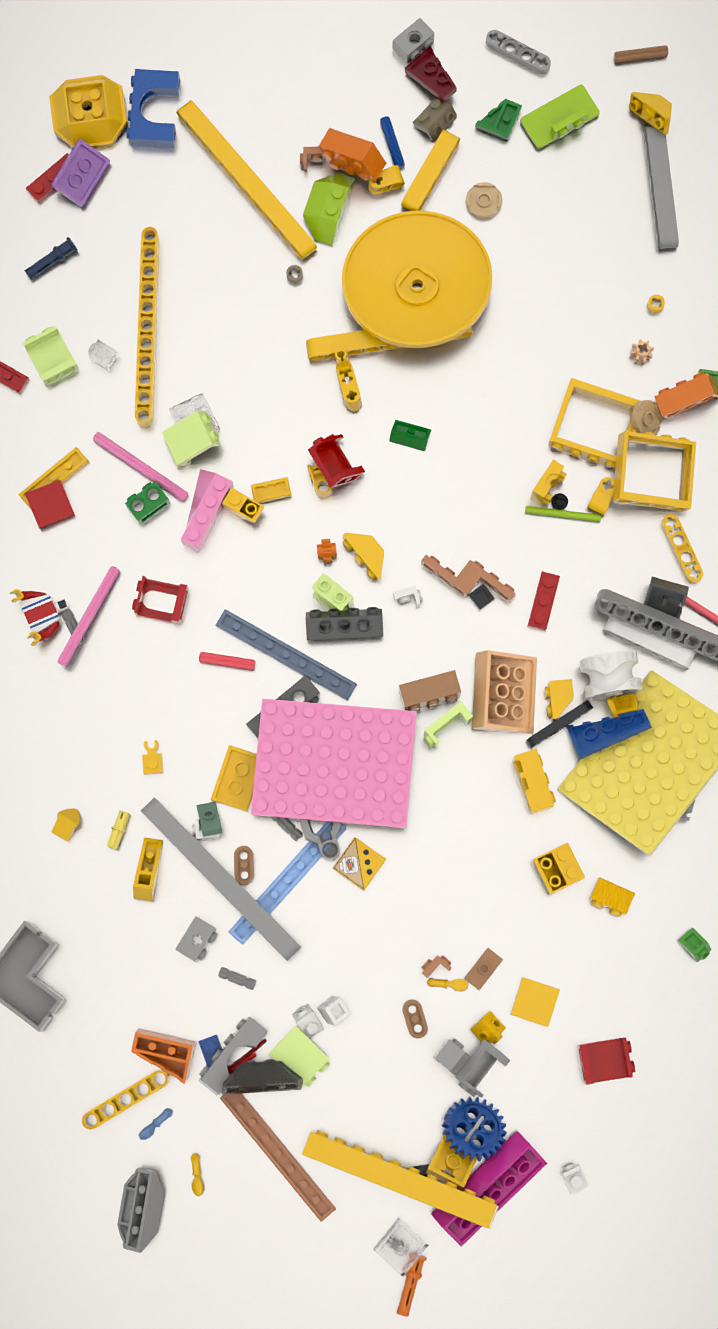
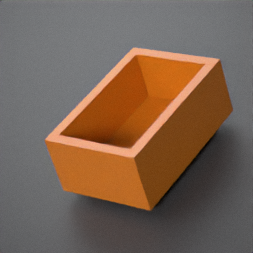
M332 128L328 129L318 145L322 155L329 161V165L333 169L344 170L347 174L358 175L364 180L369 179L376 182L387 164L373 142Z

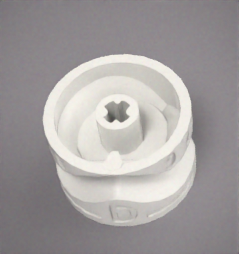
M636 651L608 652L586 657L579 661L581 672L586 673L590 677V684L584 688L585 699L588 701L607 700L609 697H618L632 693L637 694L643 691L641 678L634 677L632 674V668L638 664Z

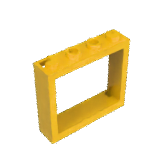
M571 378L548 445L557 449V451L565 450L570 452L569 454L572 456H583L590 462H601L608 468H616V456L557 437L571 394L575 392L629 411H633L635 405L640 400ZM631 420L627 430H633Z
M634 429L625 430L618 434L613 502L681 512L690 510L696 442L689 441L686 437L675 439L671 435L666 434L655 436L653 432L637 433ZM628 442L683 450L679 500L624 492Z

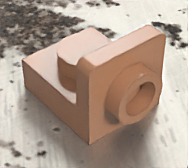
M318 146L303 147V153H300V165H303L304 171L308 170V160L318 163L326 160V158L322 155V151Z

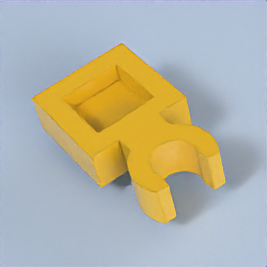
M154 740L155 746L153 748H149L148 742L144 741V748L148 753L142 755L144 775L163 773L162 753L156 754L159 748L157 740Z

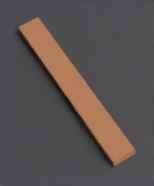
M235 1085L220 1097V1100L320 1222L336 1210L332 1202Z

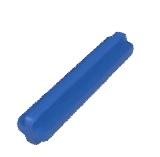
M382 117L380 123L393 163L399 166V169L403 168L405 162L390 117Z

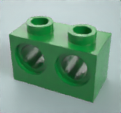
M155 481L143 486L142 491L137 495L134 493L129 496L125 505L139 525H141L169 505L170 501ZM154 492L159 494V497L156 500H151L149 498V496ZM143 504L144 507L141 511H135V505Z

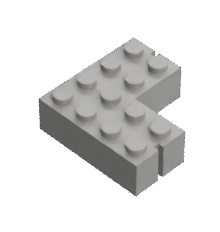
M24 920L0 952V1003L38 1032H42L53 1018L50 1014H56L66 1000L35 977L59 944Z

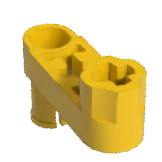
M338 349L335 352L336 372L345 406L348 410L356 412L362 406V400L355 373L347 357L346 350L341 349V353H339ZM345 375H348L350 384L346 383Z

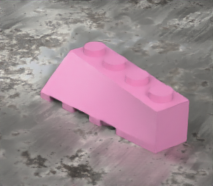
M200 469L186 530L181 538L183 545L200 552L223 508L222 502L230 489L234 487L233 481L217 473Z

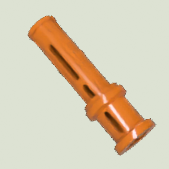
M416 1253L409 1254L411 1257L408 1269H405L407 1277L396 1312L405 1317H409L418 1280L422 1278L423 1263L427 1260V1257Z

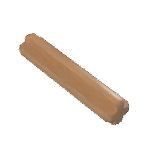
M662 45L616 51L614 53V60L616 63L665 57L669 53L668 46Z

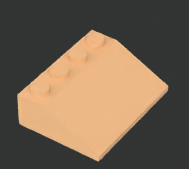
M491 650L476 653L472 729L533 733L537 657Z

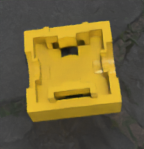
M554 459L552 460L533 489L530 500L540 506L543 503L549 505L553 496L548 491L551 487L555 486L557 481L564 482L567 475L563 472L564 466Z
M444 1135L425 1173L438 1177V1180L443 1183L448 1181L458 1185L457 1189L462 1191L477 1158L474 1157L471 1162L468 1155L465 1159H462L463 1153L455 1155L454 1150L449 1149L452 1143L445 1142L448 1136ZM447 1168L448 1170L453 1171L452 1175L446 1173L445 1169Z

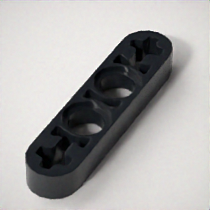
M588 700L529 737L526 742L532 749L593 709V706Z

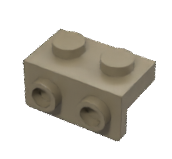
M436 97L412 123L415 128L427 133L430 140L435 141L441 132L453 122L457 114L451 103L447 101L442 102Z

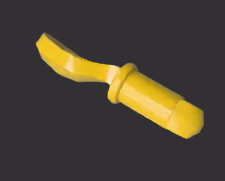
M430 978L427 980V985L430 987H445L446 989L451 987L459 992L467 990L469 986L468 982L464 979L448 981V979Z
M194 1153L190 1158L193 1169L192 1175H194L191 1188L193 1193L199 1197L203 1194L204 1187L201 1180L200 1157Z

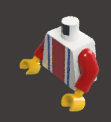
M14 589L9 593L15 594L17 597L11 600L12 603L22 600L20 605L32 631L27 639H34L31 646H35L38 641L53 637L59 628V624L62 622L59 613L69 609L65 599L54 602L50 595L38 591Z

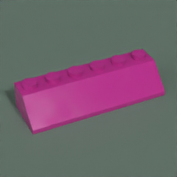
M518 1131L509 1137L499 1151L496 1150L495 1156L491 1155L488 1160L480 1165L468 1178L462 1190L464 1192L466 1188L476 1192L475 1197L483 1199L484 1196L494 1199V1204L499 1206L497 1212L548 1164ZM437 1208L431 1213L439 1225L461 1247L482 1227Z

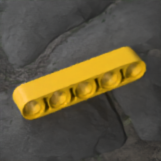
M446 130L441 132L401 202L402 207L409 211H420L455 152L460 142V137Z
M163 1070L154 1071L86 1112L82 1117V1125L89 1130L101 1126L168 1085L170 1081L169 1074L163 1072ZM158 1073H162L165 1076V1082L162 1085L155 1081ZM142 1083L148 1086V1092L145 1095L140 1094L138 1091V1087ZM123 1094H128L131 1097L129 1105L122 1103L121 1097ZM107 1104L112 1105L114 1108L112 1115H107L104 1112V1107ZM89 1115H94L97 1119L94 1126L87 1123Z

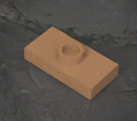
M487 948L464 979L480 991L503 959L490 948Z

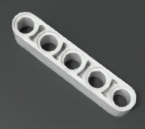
M609 616L603 629L605 633L686 670H689L697 653Z

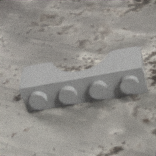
M251 1017L246 1018V1020L242 1018L236 1025L238 1030L235 1034H230L223 1042L225 1047L221 1051L218 1049L211 1058L213 1060L209 1067L206 1065L199 1073L201 1078L198 1081L216 1096L220 1095L232 1079L227 1068L231 1053L238 1047H257L268 1032Z

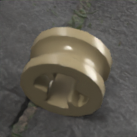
M291 265L286 271L288 281L293 284L301 282L303 270L300 266ZM292 271L300 273L297 274V278H294V276H290V274L292 275Z

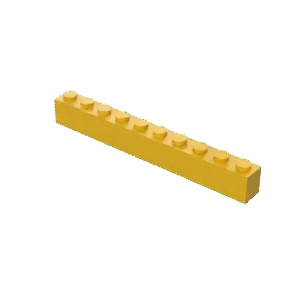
M319 1130L316 1133L310 1132L302 1155L491 1229L499 1207L494 1204V1199L486 1196L480 1199L475 1197L476 1192L466 1188L464 1192L457 1189L458 1185L448 1181L442 1184L438 1182V1177L427 1174V1177L419 1174L420 1170L410 1166L408 1170L401 1167L402 1163L390 1159V1162L382 1160V1155L374 1152L371 1155L364 1153V1148L353 1145V1148L346 1146V1141L335 1137L333 1141L327 1138L328 1134Z

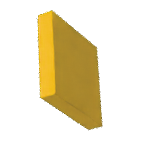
M522 977L510 1015L548 1027L560 989Z

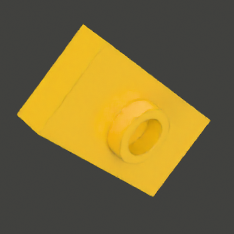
M288 477L251 485L254 501L258 503L292 496Z

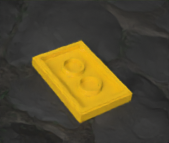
M229 745L210 800L248 812L253 797L257 754Z

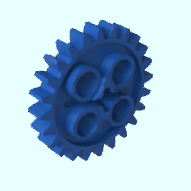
M468 1097L467 1102L462 1098L459 1104L455 1102L452 1106L453 1108L448 1109V1114L443 1118L445 1122H443L442 1127L446 1129L442 1132V1135H448L445 1142L452 1143L449 1149L456 1148L455 1155H458L460 1152L463 1153L462 1159H465L468 1155L471 1162L474 1157L480 1162L482 1156L486 1160L489 1159L490 1154L495 1156L496 1150L499 1151L502 1147L501 1144L505 1142L503 1137L507 1134L505 1130H502L506 1127V1123H501L504 1116H497L499 1109L493 1111L494 1104L492 1103L487 1106L486 1099L479 1103V1097L474 1102L471 1097ZM468 1113L474 1114L476 1118H470ZM481 1116H484L485 1119L481 1122L478 1129L475 1130L468 1142H464L471 1129L474 1128ZM484 1125L490 1126L492 1131L486 1130ZM457 1128H462L465 1133L458 1132ZM473 1140H478L481 1145H475Z

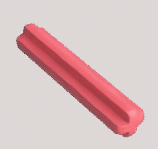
M200 652L199 662L246 670L255 669L256 662L253 659Z

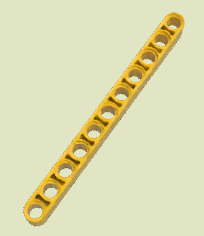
M190 100L176 111L181 121L302 260L317 249V245L198 106Z
M146 227L141 233L135 419L141 428H149L154 420L160 248L158 232L154 227ZM149 235L155 236L153 240L149 241L146 239ZM148 253L154 254L152 258L145 257ZM147 271L154 272L151 276L145 275ZM146 289H153V292L150 294L144 293ZM147 306L152 307L150 312H144L143 310ZM146 324L152 325L149 330H144L143 327ZM145 342L151 343L149 348L142 347ZM145 360L151 361L148 366L141 365ZM142 379H150L148 384H141ZM144 396L149 397L146 403L140 402V399ZM144 414L149 416L146 421L139 420Z

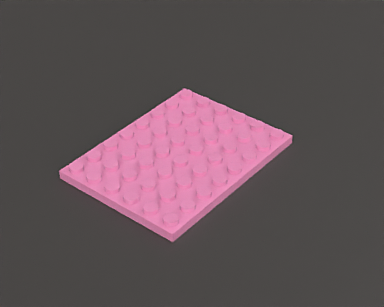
M262 699L251 815L407 828L417 711Z

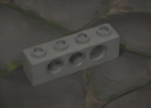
M368 607L361 610L359 608H349L342 611L336 608L329 609L328 611L314 609L306 612L307 640L383 637L382 609H378V607ZM361 619L368 620V623L360 624L359 621ZM342 620L349 621V624L341 625L339 622ZM322 621H328L330 624L328 626H322L320 623Z
M305 675L276 699L294 701L295 696L301 694L305 697L303 702L317 703L320 700L318 698L320 692ZM261 712L246 723V726L257 739L259 736Z

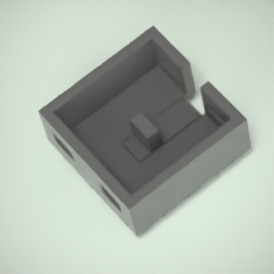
M652 576L643 604L680 619L682 606L684 607L689 587Z

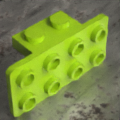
M580 84L521 117L520 122L536 148L541 149L558 138L565 137L574 129L581 128L585 123L599 116L600 110L586 88Z

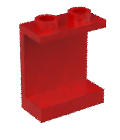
M626 1037L578 1045L585 1085L633 1077L635 1064L634 1061H630L629 1053H632V1047Z

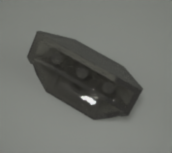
M268 1059L264 1062L249 1060L241 1063L224 1081L222 1094L301 1090L303 1078L282 1061Z

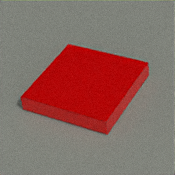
M61 480L25 493L39 529L75 515Z

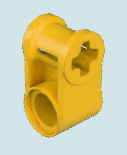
M394 165L382 170L376 180L377 183L369 180L368 189L372 194L379 195L404 186L405 181L399 166Z
M307 465L316 495L321 499L329 498L332 494V488L328 485L318 466ZM322 485L329 487L326 491L319 490V487Z
M605 477L600 481L587 508L605 515L614 492L613 478ZM610 484V488L607 491L604 490L605 486Z

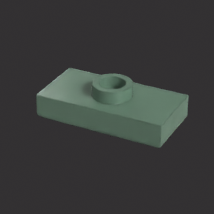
M216 802L196 805L203 837L222 833Z

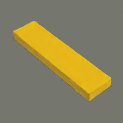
M75 447L18 495L30 508L25 493L61 480L63 484L88 464L89 460Z

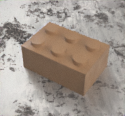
M455 670L400 684L398 690L403 709L420 712V709L423 707H428V709L436 708L442 702H446V704L457 702V699L461 696V689Z

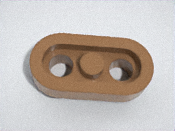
M239 846L234 852V876L241 885H248L254 879V854L248 846ZM241 853H247V858L241 859ZM242 872L248 873L246 879L241 878Z
M408 1000L404 1003L402 1009L409 1034L419 1039L427 1034V1022L421 1004L417 1000ZM410 1006L416 1007L415 1013L409 1012ZM415 1025H420L422 1030L415 1032Z

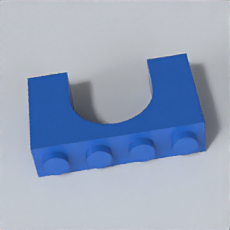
M135 69L134 76H131L133 93L129 95V103L132 104V108L128 110L130 128L126 130V138L129 139L131 146L175 148V124L151 122L141 114L143 104L153 96H179V71Z

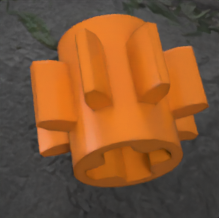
M321 539L322 544H317L318 559L323 558V563L332 562V557H337L336 543H331L330 539Z

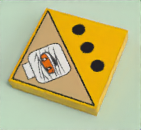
M354 837L332 869L364 891L384 864L386 858Z

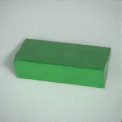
M395 419L389 441L425 451L431 429Z

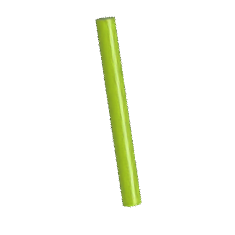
M534 506L525 507V513L595 522L601 521L600 514Z

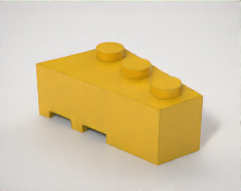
M537 748L515 755L512 762L530 814L553 808L556 799L553 791L549 790V778L547 773L543 771V761L540 754H538Z

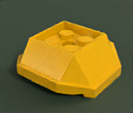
M104 75L65 80L49 96L54 133L70 145L71 148L74 147L78 139H82L94 149L112 147L128 124L123 87ZM88 106L92 107L89 111L84 110Z

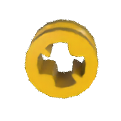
M652 295L647 303L648 310L652 313L661 312L664 308L665 300L661 295ZM653 301H655V302H658V301H659V302H660L659 307H657V306H654V307H653V306H652Z

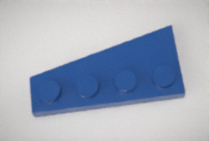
M644 709L619 714V717L601 718L602 720L597 722H582L583 725L567 726L580 759L652 728Z

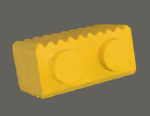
M599 877L589 900L593 901V906L600 909L603 906L611 909V914L621 917V914L624 916L627 914L635 893Z

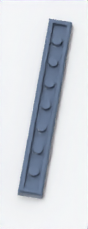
M226 609L215 625L303 676L306 675L311 681L347 701L357 686V683Z

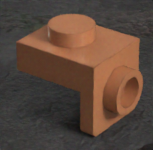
M437 955L433 961L428 959L421 967L424 969L422 974L428 978L440 964L450 971L452 969L449 966L451 962L444 955L441 957Z

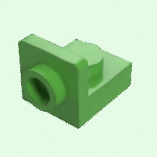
M691 928L679 939L680 944L693 956L696 962L706 959L712 950L709 943L694 928Z

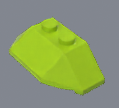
M335 173L314 181L303 212V218L314 241L333 246L355 178Z

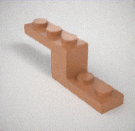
M425 555L421 560V564L465 598L468 597L479 581L483 582L509 603L516 596L514 588L507 583L505 585L498 581L499 577L492 572H486L484 566L476 560L475 562L469 560L457 577L454 576L455 572L448 567H442L439 564L440 561L432 555L430 557Z

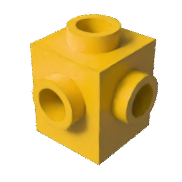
M489 1011L470 1030L481 1042L485 1039L489 1043L493 1042L496 1044L503 1037L501 1033L506 1027Z

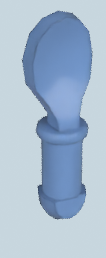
M166 1108L157 1118L153 1119V1122L139 1133L140 1140L150 1138L154 1134L155 1127H160L167 1118L172 1116V1110Z

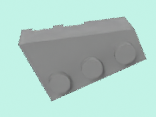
M453 1038L452 1041L447 1039L433 1058L457 1076L470 1056L462 1050L464 1045Z

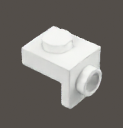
M309 1004L299 1007L292 1014L302 1032L309 1039L324 1029Z

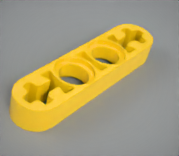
M668 514L664 517L661 524L686 580L692 584L698 583L703 577L701 565L679 518L674 514ZM668 519H670V521H675L673 528L676 532H674L672 535H670V533L673 531L672 527L670 525H666ZM679 535L683 538L684 542L682 545H676L673 538ZM689 553L692 557L691 561L684 562L681 559V554ZM695 563V565L692 566V569L694 572L699 573L697 575V579H695V577H690L692 571L690 567L688 569H686L685 567Z

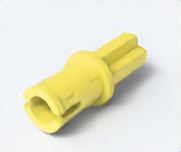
M119 810L115 824L111 826L112 832L107 847L114 850L118 849L123 833H126L125 828L131 814L123 813V811Z

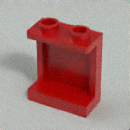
M331 434L324 439L319 437L313 441V446L308 449L330 488L354 482L365 473L362 465L352 468L340 448L338 442L344 438L342 434Z

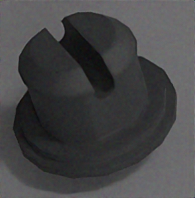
M562 493L555 494L551 500L552 506L559 510L566 508L568 505L567 496Z

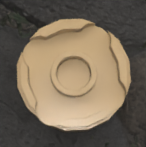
M482 182L475 184L469 189L465 202L466 208L471 215L484 220L498 214L501 210L503 199L500 190L495 185Z
M642 400L635 405L632 411L631 422L632 428L637 433L653 432L656 435L659 432L662 415L656 402Z

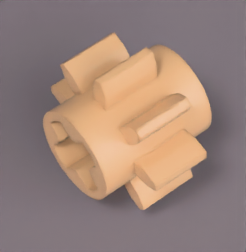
M639 339L638 345L632 344V349L634 350L631 351L630 356H635V362L639 360L645 364L646 358L652 359L653 355L649 352H652L654 347H650L649 340L642 342Z

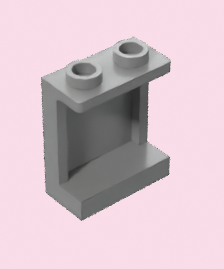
M484 1039L455 1078L460 1081L459 1086L474 1097L477 1094L482 1098L483 1094L476 1087L494 1063L498 1060L506 1067L511 1060Z

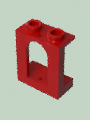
M142 576V580H139L137 583L136 591L139 593L137 599L133 600L132 610L139 617L181 625L189 590L188 585H175L147 579L146 576ZM149 591L176 595L173 613L147 608L143 603L144 595Z

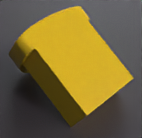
M635 693L618 697L613 696L607 699L614 717L638 710Z
M73 808L58 812V818L51 831L67 842L71 839L80 821L78 810Z

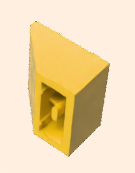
M568 842L533 859L550 895L585 878Z

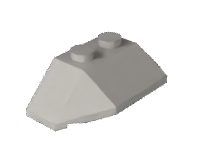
M137 1168L135 1173L124 1184L117 1226L123 1241V1248L126 1250L142 1253L158 1233L164 1190L156 1171Z

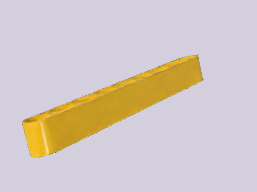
M472 327L455 339L473 335ZM365 330L306 340L308 359L310 361L336 358L335 352L338 349L339 353H341V349H344L347 352V356L402 348L381 341Z

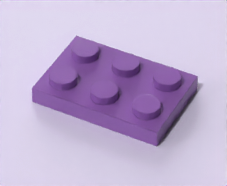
M78 139L50 186L82 207L109 164L110 159L82 139Z

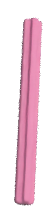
M100 432L94 435V442L153 482L156 481L160 487L181 501L187 498V491Z
M111 566L58 658L57 663L66 667L116 580L120 572L118 568Z

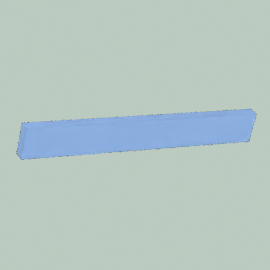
M326 822L315 835L320 836L323 834V839L329 840L330 834L326 832L331 830V822ZM341 825V829L338 832L339 834L337 836V839L347 829L343 825ZM310 840L256 900L269 915L322 857L319 846ZM327 845L324 848V852H326L331 846ZM242 916L228 932L243 945L256 929Z

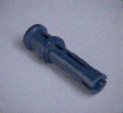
M69 237L59 246H54L53 251L24 270L30 280L59 260L64 261L65 257L73 251H78Z

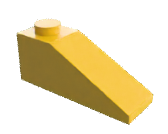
M144 837L133 883V899L153 901L163 840Z

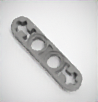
M491 30L487 33L486 44L489 48L537 73L545 74L550 70L551 60L547 55L498 30ZM496 36L497 40L491 42V38ZM507 44H513L515 46V50L511 52L507 51L505 49V46ZM528 52L531 54V58L524 60L521 54ZM543 61L546 62L543 67L539 66Z

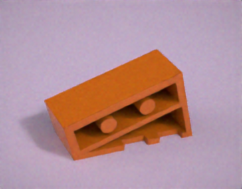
M700 372L693 376L694 379L689 381L682 380L676 383V387L671 389L667 387L658 391L659 394L654 397L662 417L667 419L686 412L689 408L698 404L702 406L706 404L705 401L714 397L718 400V385L715 378L707 373Z
M138 1028L134 1035L131 1052L185 1084L188 1080L196 1041Z

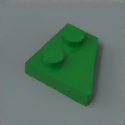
M504 99L499 103L498 107L489 111L482 120H478L475 127L508 140L521 112L522 105Z

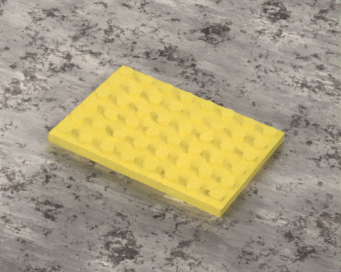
M653 670L642 681L643 691L636 694L638 710L644 709L652 728L582 758L558 787L560 793L648 856L653 854L718 770V714Z

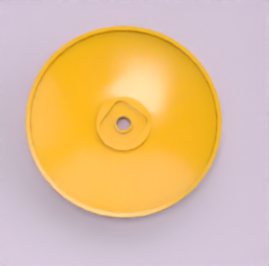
M407 211L377 221L355 240L343 266V294L347 307L357 323L377 339L399 347H432L457 338L479 319L491 295L492 267L489 255L480 239L461 222L436 212ZM415 283L422 284L420 289H414L412 286Z

